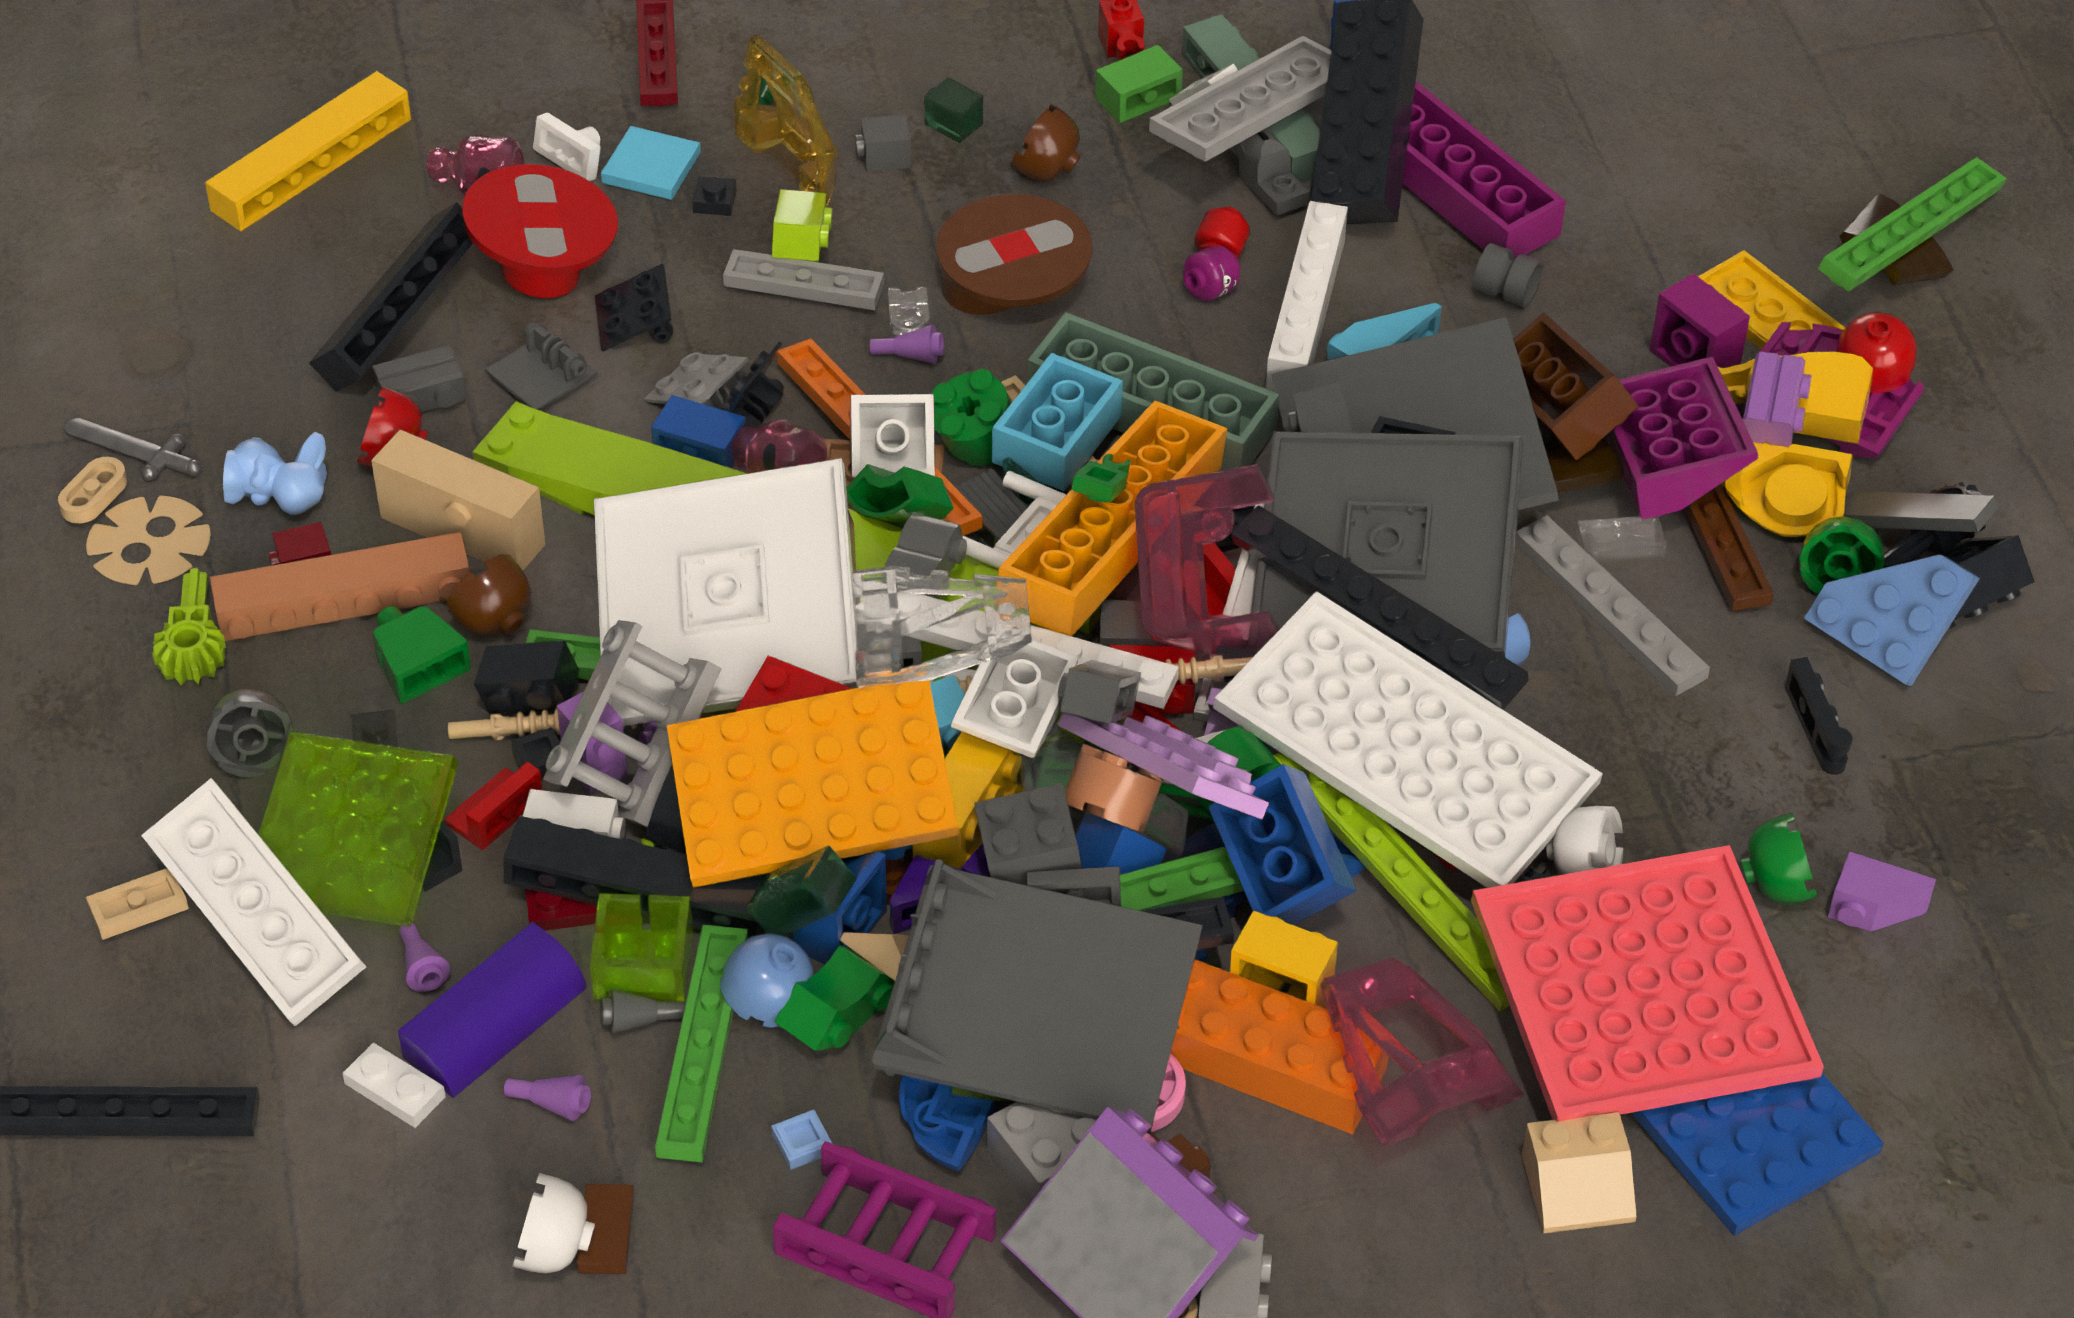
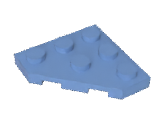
M1936 555L1827 582L1804 619L1905 685L1912 686L1980 578L1946 556Z

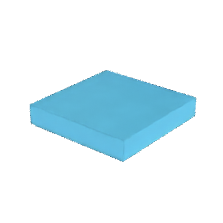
M630 126L601 172L602 183L672 200L701 153L700 142Z

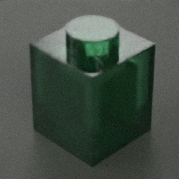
M949 77L938 86L930 89L924 96L925 125L958 143H961L983 125V95Z

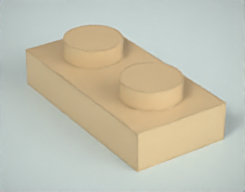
M168 868L86 897L88 908L102 940L189 909L180 883Z

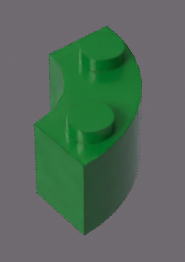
M867 464L846 487L847 500L855 510L868 517L904 527L913 513L943 520L954 509L942 478L905 466L895 473Z
M839 945L830 960L816 974L808 978L807 981L795 983L789 1000L783 1009L780 1010L774 1022L815 1051L831 1047L841 1048L846 1044L851 1035L859 1030L877 1010L882 1011L887 1008L895 981L848 946Z

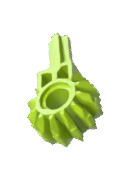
M191 568L190 573L183 575L181 606L169 607L168 623L164 622L162 632L154 634V651L152 652L154 664L157 665L158 670H161L166 680L175 678L180 686L187 680H194L199 685L201 677H215L216 668L223 667L225 660L226 643L224 635L215 626L209 605H206L209 577L206 572H199L198 568Z

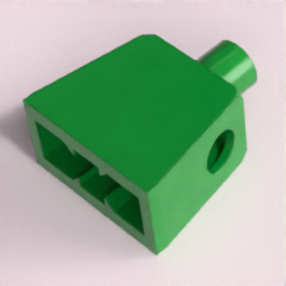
M389 606L378 614L377 624L379 627L375 628L372 632L378 662L400 704L472 670L468 641L428 607L420 606L408 613L402 614L396 606Z

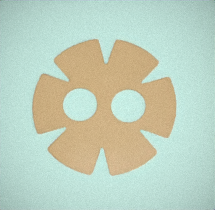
M159 496L150 513L145 498L138 497L120 503L105 512V515L118 527L94 524L87 538L86 550L88 556L112 552L109 556L95 563L93 567L113 581L138 585L147 567L152 583L157 584L176 578L193 567L179 553L203 556L210 542V527L208 524L184 527L203 515L198 508L187 501L170 496ZM165 516L174 520L176 524L175 529L167 536L154 537L146 531L148 522L156 517ZM132 543H144L151 549L150 556L145 561L136 564L125 562L121 557V553L127 545Z

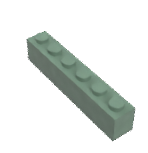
M1223 14L1183 27L1182 56L1201 79L1232 64L1236 66L1237 70H1240L1260 59L1257 51L1253 47L1250 48L1241 37L1239 30L1232 26ZM1301 108L1268 128L1289 150L1291 173L1301 183L1314 179L1321 130L1314 123L1312 116L1309 113H1305Z

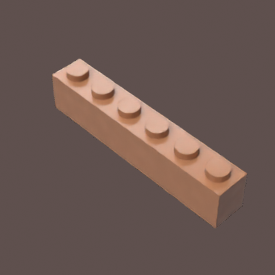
M457 532L212 576L210 581L221 634L224 635L225 641L372 615L380 613L389 606L403 609L447 601L453 589L470 573L462 534Z

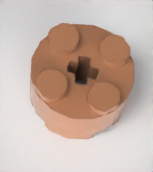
M1083 744L1066 786L1065 796L1069 806L1144 833L1163 779L1121 757Z

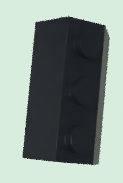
M2019 535L1968 539L1957 544L1943 555L1980 578L1954 620L1962 616L1964 618H1971L1981 615L1989 610L1987 604L1994 601L1998 603L2006 602L2021 595V588L2035 582ZM1954 620L1947 630H1950L1956 626Z

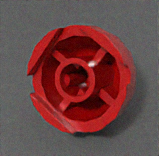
M1872 312L1862 314L1847 324L1840 333L1836 352L1863 357L1873 368L1870 393L1878 394L1894 391L1907 383L1911 372L1915 368L1917 345L1913 332L1901 319L1889 313Z
M382 387L378 395L386 400L385 402L379 401L378 407L374 406L360 450L368 453L367 455L361 454L357 459L358 464L373 468L371 460L399 430L424 440L428 436V431L421 429L422 414L418 405L410 397L386 387Z

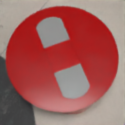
M520 164L493 170L476 180L466 192L463 200L464 226L472 242L485 255L501 264L505 280L514 289L533 297L553 298L572 291L578 284L580 271L598 262L609 251L618 229L616 210L608 196L600 188L580 175L552 166Z

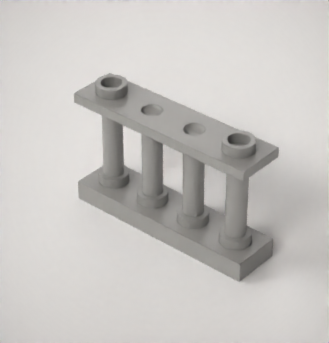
M618 620L616 625L608 630L603 639V653L560 744L553 748L547 758V772L543 780L567 787L571 778L574 777L619 800V817L625 818V821L648 827L657 798L672 765L667 725L699 719L722 668L709 661L689 658L687 664L681 665L636 641L643 626L636 622ZM628 657L675 681L676 688L669 703L663 705L617 681ZM609 697L656 720L658 727L650 743L645 745L598 721ZM590 737L638 761L639 767L631 783L627 785L580 761Z

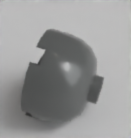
M240 689L225 695L213 706L206 723V745L210 755L218 762V766L223 771L238 777H260L267 774V771L264 769L273 768L278 763L280 767L287 761L294 747V726L285 705L273 694L259 689Z

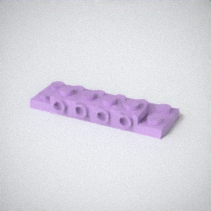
M1062 712L1057 725L1192 794L1263 819L1269 802L1253 795L1256 787L1250 784L1252 774L1236 766L1239 758L1215 749L1216 747L1195 739L1192 735L1170 727L1169 724L1147 715L1143 723L1126 717L1124 723L1117 721L1109 724Z

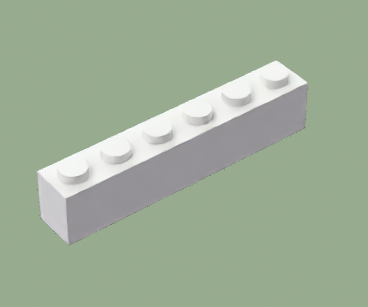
M1314 201L1309 202L1268 356L1266 389L1275 392L1271 374L1314 364L1345 243L1348 211L1346 206Z

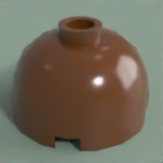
M1051 103L1049 109L1046 108L1024 138L1023 148L1025 150L1022 154L1016 152L1010 167L1027 178L1043 182L1056 178L1062 171L1070 174L1081 157V154L1076 152L1080 136L1079 129L1074 120L1063 110Z
M501 554L485 561L483 564L488 570L478 577L472 571L466 575L453 589L446 602V605L450 608L447 610L465 630L477 636H495L502 632L508 635L519 629L526 620L524 614L529 608L532 594L530 582L520 566L509 554Z

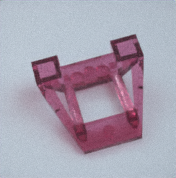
M1394 957L1324 978L1321 982L1320 987L1334 1032L1341 1033L1346 1049V1054L1343 1056L1347 1072H1353L1358 1087L1354 1093L1358 1108L1383 1146L1418 1135L1435 1113L1479 1099L1488 1111L1520 1100L1524 1096L1523 1091L1484 1034L1413 968ZM1413 1000L1466 1049L1422 1063L1370 1013ZM1358 1028L1406 1073L1385 1088H1382Z

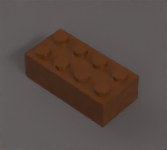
M1544 312L1513 338L1538 425L1576 461L1585 453L1591 451L1597 442L1613 428L1622 424L1628 415L1639 407L1617 377Z

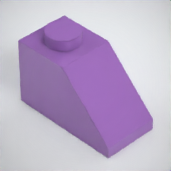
M1849 851L1834 891L1828 918L1843 922L1848 926L1872 932L1926 914L1936 879Z

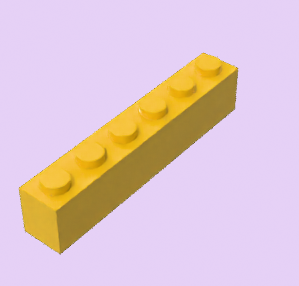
M378 71L374 72L206 181L205 186L210 211L240 232L410 121L411 113L408 91Z

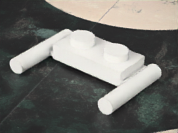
M1008 471L1003 479V486L1035 500L1000 538L994 548L963 536V539L967 541L965 555L999 569L1002 563L1058 505L1066 494Z

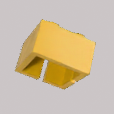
M1253 911L1231 950L1230 973L1281 991L1284 983L1287 982L1291 984L1287 992L1288 995L1327 1008L1333 995L1338 942L1327 938L1321 933L1310 932L1288 924L1278 917L1267 916Z

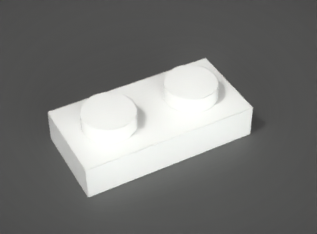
M374 1042L343 1072L344 1083L414 1128L446 1097L443 1085Z

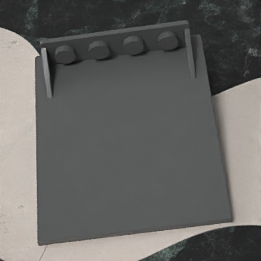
M936 859L935 864L931 865L928 869L916 913L910 915L912 926L904 953L898 964V973L873 1053L872 1067L885 1071L887 1076L894 1077L895 1074H900L1096 1120L1107 1107L1123 1113L1128 1109H1132L1151 1125V1128L1148 1130V1132H1151L1177 1029H1179L1178 1023L1203 925L954 870L945 865L943 860Z

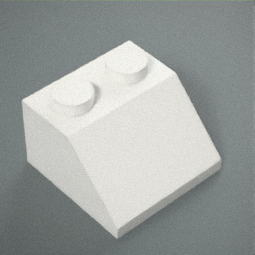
M933 394L851 395L850 446L852 478H855L867 464L895 473L905 466L935 476Z

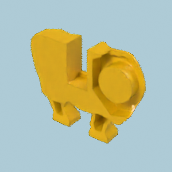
M1806 352L1790 355L1803 357L1805 360L1804 374L1812 375L1809 398H1800L1799 407L1805 408L1802 432L1794 431V433L1858 444L1872 385L1873 368L1863 357L1848 353ZM1755 359L1727 368L1718 367L1735 404H1746ZM1753 442L1758 452V459L1721 483L1737 507L1763 528L1782 537L1807 536L1815 525L1829 518L1843 517L1845 494L1851 476L1852 454L1797 444L1785 447L1770 445L1768 442L1764 444Z

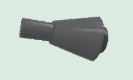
M610 988L609 996L602 997L600 1001L601 1025H609L610 1034L651 1024L656 1022V1020H683L686 1002H656V999Z

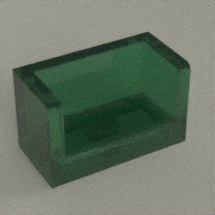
M828 845L767 874L747 904V910L767 934L772 933L785 936L837 912L857 878Z

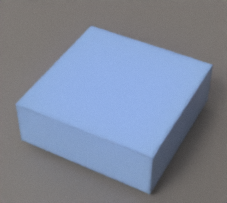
M815 1110L771 1125L772 1136L790 1170L821 1159L823 1143L825 1141L832 1143Z

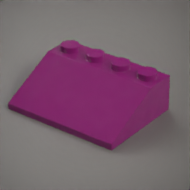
M1713 356L1619 379L1639 407L1605 437L1624 468L1622 477L1641 520L1659 517L1684 509L1758 459L1757 449Z

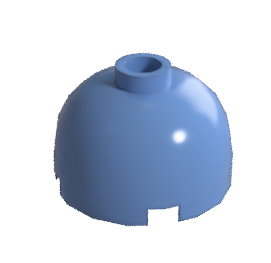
M772 933L757 935L748 938L733 950L724 965L723 976L720 979V988L727 1004L738 1016L747 1021L750 1017L765 1021L762 1025L764 1027H778L779 1025L774 1021L780 1010L783 1009L789 1000L795 983L807 981L808 978L813 976V966L808 954L800 945L786 936Z

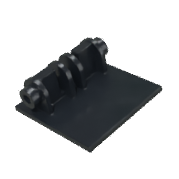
M663 264L643 271L637 276L595 295L602 351H606L646 331L659 343L667 342L672 336L673 326L669 322L672 318Z
M780 341L770 354L764 350L759 354L750 367L751 372L747 377L743 375L729 394L731 397L721 408V410L745 416L746 423L735 439L737 441L750 439L755 430L763 423L766 416L770 414L774 406L783 397V384L779 380L770 379L765 375L783 344Z

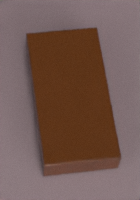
M586 1184L584 1197L587 1203L586 1221L595 1223L588 1250L583 1251L579 1249L578 1273L626 1274L634 1203V1186L626 1184Z

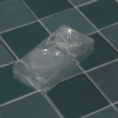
M1640 517L1577 521L1576 535L1578 543L1596 561L1665 556L1667 544L1659 517L1643 520Z

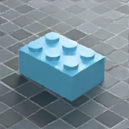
M1051 353L992 427V463L1065 491L1074 479V475L1084 466L1122 416L1123 380Z

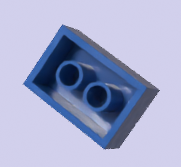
M1282 764L1250 782L1251 785L1256 787L1253 795L1269 802L1263 819L1216 802L1208 806L1253 911L1267 916L1278 917L1288 924L1295 925L1357 891L1304 772Z

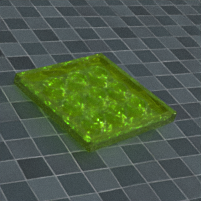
M290 732L259 830V836L322 913L410 927L459 762L454 755Z

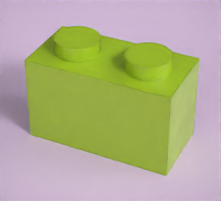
M780 189L773 222L772 258L819 261L821 247L828 248L829 233L832 228L833 208L826 207V193Z

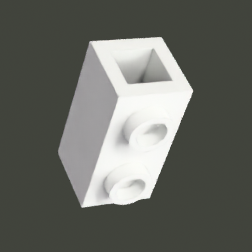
M530 789L523 813L524 817L532 819L542 818L554 824L575 829H589L597 834L624 839L626 822L625 818L619 817L617 799Z

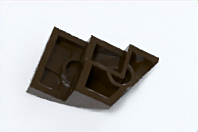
M1882 194L1876 195L1839 235L1842 243L1845 244L1900 208L1901 205ZM1931 236L1885 267L1884 270L1892 285L1945 278L1954 268L1936 240Z
M1547 432L1542 435L1558 493L1622 479L1624 468L1604 438L1597 442L1591 451L1585 453L1576 461Z

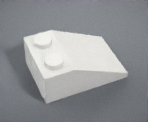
M997 627L955 714L951 727L1034 759L1060 713L1063 699L1058 698V687L1061 677L1064 673H1068L1069 668L1077 666L1079 657Z

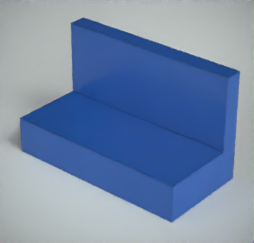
M671 395L651 426L652 443L733 469L732 444L746 423L745 416Z

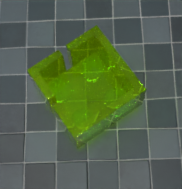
M599 894L595 923L596 933H594L590 961L594 999L608 997L610 988L656 999V1001H685L693 933L690 896L649 895L648 904L651 930H643L640 895Z

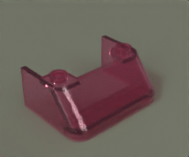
M1258 465L1147 485L1138 493L1135 500L1142 623L1154 641L1215 656L1217 645L1261 650L1280 630L1269 610L1233 617L1228 615L1208 617L1203 545L1219 542L1231 533L1234 526L1233 509L1274 502V494Z

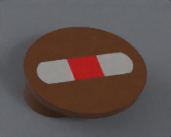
M1001 194L973 201L953 213L946 220L938 234L936 248L942 270L943 296L954 308L977 315L992 314L1012 307L1038 305L1063 296L1081 282L1089 267L1092 255V239L1089 230L1074 212L1057 202L1043 197L1027 194Z

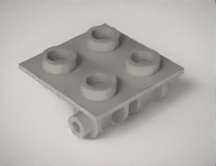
M699 352L689 354L681 360L680 366L669 376L660 379L656 383V388L644 398V401L666 404L671 395H675L721 409L724 403L731 397L729 394L743 375L747 377L748 374L742 367L749 359L748 357L729 356L727 354L707 355Z

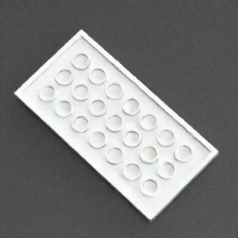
M1317 591L1214 698L1213 708L1247 731L1252 732L1259 739L1487 888L1513 884L1555 836L1563 820L1573 810L1579 808L1596 789L1603 775L1597 769Z

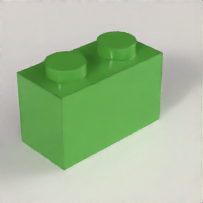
M1156 45L1097 69L1095 99L1120 124L1170 103L1169 99L1182 91L1183 69L1159 45Z

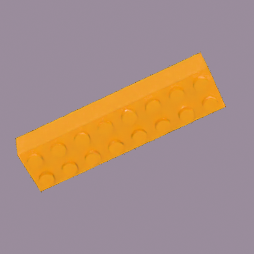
M1154 401L1097 462L1102 464L1103 457L1107 454L1113 455L1112 462L1124 463L1127 459L1130 460L1126 488L1111 502L1091 501L1086 498L1085 494L1071 490L999 567L995 608L1048 630L1073 636L1222 468L1228 428Z

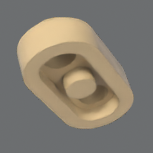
M100 457L89 462L58 496L62 517L71 523L80 524L92 521L99 516L127 485V476L123 463L113 457Z

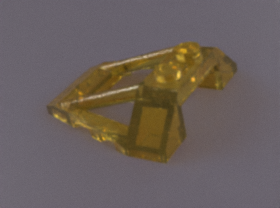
M756 34L750 37L744 65L748 69L747 75L740 78L738 87L743 92L741 96L735 98L734 102L735 134L756 154L779 143L785 145L804 163L798 166L799 191L826 193V207L829 208L836 183L837 149L830 138L814 102L811 88L803 74L764 38ZM761 76L765 79L777 106L758 105Z

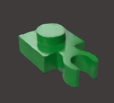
M1112 454L1105 455L1102 464L1089 461L1074 475L1072 490L1085 494L1086 498L1091 501L1111 502L1126 488L1131 461L1127 459L1124 463L1112 462Z

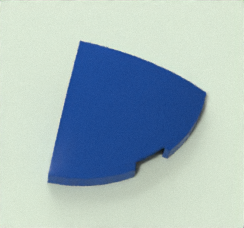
M902 1075L899 1093L900 1108L903 1120L908 1122L914 1134V1142L934 1161L959 1172L967 1163L987 1129V1117L993 1115L996 1110L994 1098Z

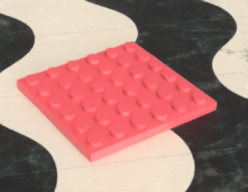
M1730 845L1473 890L1472 906L1552 1120L1560 1122L1619 1112L1622 1115L1821 1077L1824 1065Z

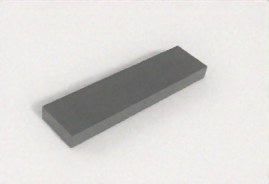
M1853 491L1845 501L1843 516L1859 519L1871 528L1979 532L1999 507L1994 495Z

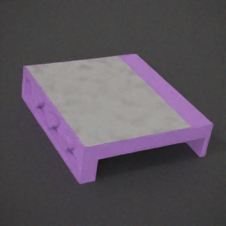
M1107 1107L1001 1240L1079 1318H1178L1242 1238L1255 1241L1259 1236L1247 1225L1250 1216L1234 1202L1227 1200L1223 1203L1213 1194L1217 1186L1200 1171L1194 1169L1190 1172L1180 1163L1184 1157L1183 1154L1162 1138L1157 1142L1147 1133L1151 1125L1132 1109H1128L1123 1113Z

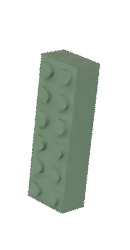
M1067 312L1064 313L1027 360V383L1051 353L1123 380L1122 416L1112 428L1125 433L1154 401L1228 428L1222 468L1219 471L1240 479L1277 429L1280 394Z

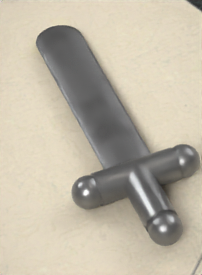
M80 418L72 419L64 425V431L69 435L146 461V465L141 470V475L147 481L154 480L165 467L191 476H197L202 471V465L199 461L178 454L185 445V439L180 434H173L161 447Z

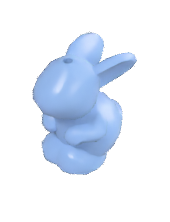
M312 433L302 444L295 462L286 463L279 456L276 449L261 438L253 437L239 443L234 450H228L223 472L224 502L235 504L241 501L244 496L251 497L255 505H264L273 496L281 510L289 515H298L306 512L320 502L324 492V484L327 478L326 465L323 462L326 453L324 437L319 433Z

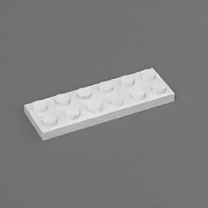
M212 778L141 835L294 1026H297L366 968V965Z

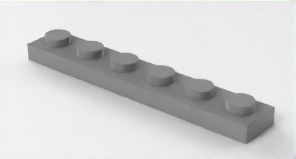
M1548 515L1516 531L1515 545L1675 696L1708 679L1710 667Z

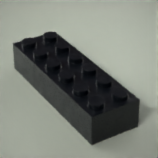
M1354 0L1338 2L1311 201L1348 207L1346 224L1398 222L1424 21L1413 0Z

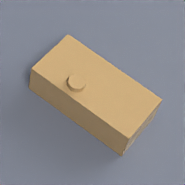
M399 430L371 460L380 517L384 520L427 538L461 532L467 555L485 562L498 555L509 554L522 571L546 545L539 487L402 430Z

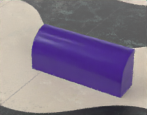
M532 922L398 1030L402 1057L417 1070L443 1085L445 1092L454 1098L587 988L583 974L568 951L555 938Z

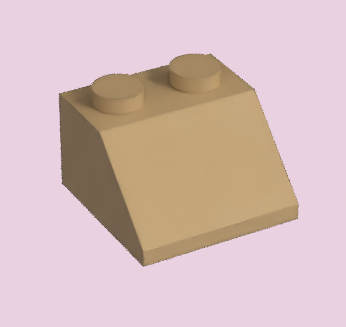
M1619 1112L1591 1115L1560 1122L1549 1120L1527 1123L1521 1156L1543 1234L1636 1222L1631 1150Z

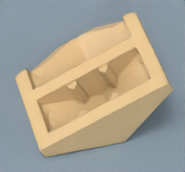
M843 933L840 938L841 942L894 981L896 980L898 964L908 939L907 935Z

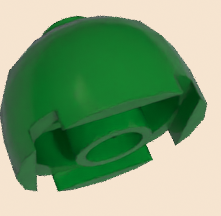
M1847 516L1829 518L1815 525L1803 542L1799 558L1802 579L1809 589L1818 595L1827 582L1883 569L1885 562L1882 542L1874 529L1859 519Z
M1793 812L1774 817L1760 824L1752 832L1748 840L1749 857L1741 859L1748 885L1757 882L1763 896L1773 902L1786 905L1818 898L1816 889L1807 891L1804 881L1812 880L1813 877L1799 830L1790 832L1787 825L1788 823L1795 822Z

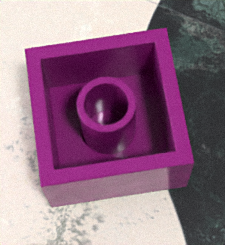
M1692 273L1659 293L1649 351L1670 367L1712 356L1716 365L1720 368L1740 365L1750 316L1739 306H1736L1716 291L1711 285Z

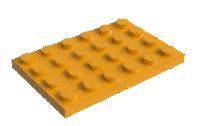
M928 674L667 725L689 873L693 888L959 836Z

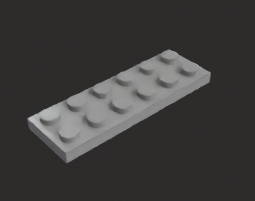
M1301 36L1151 117L1149 132L1206 162L1325 96L1331 50L1305 36Z

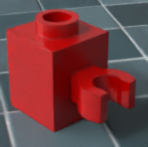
M1137 0L1099 1L1098 36L1107 58L1117 57L1118 60H1122L1125 58V55L1136 54L1145 50L1143 40L1144 17Z

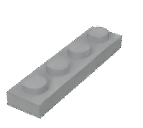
M733 249L723 273V283L725 287L875 310L884 287V273L806 260L772 258V255Z

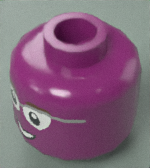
M1210 246L1197 251L1187 257L1184 263L1183 279L1185 286L1194 297L1201 301H1211L1235 290L1239 283L1240 263L1237 257L1223 246Z

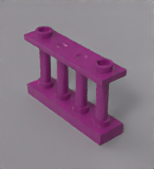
M825 1141L821 1147L822 1175L827 1178L803 1218L796 1219L784 1213L780 1214L773 1226L774 1254L928 1317L950 1318L955 1310V1282L948 1279L973 1235L991 1243L996 1237V1208L989 1206L979 1198H968L862 1156L851 1147H839ZM845 1184L869 1193L868 1198L846 1235L838 1236L819 1228ZM887 1201L911 1210L912 1213L888 1253H880L862 1245ZM931 1218L954 1227L955 1230L932 1270L925 1271L905 1263Z

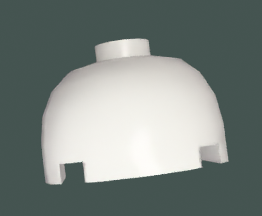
M1613 806L1579 807L1563 820L1555 836L1546 847L1547 857L1549 860L1554 861L1558 875L1622 864L1623 848L1616 847L1614 834L1623 833L1619 812Z
M539 1173L536 1183L546 1185L544 1193H533L518 1248L527 1250L525 1259L515 1256L512 1267L530 1272L551 1273L560 1271L571 1264L578 1249L588 1250L595 1223L586 1221L587 1203L577 1188L559 1178Z

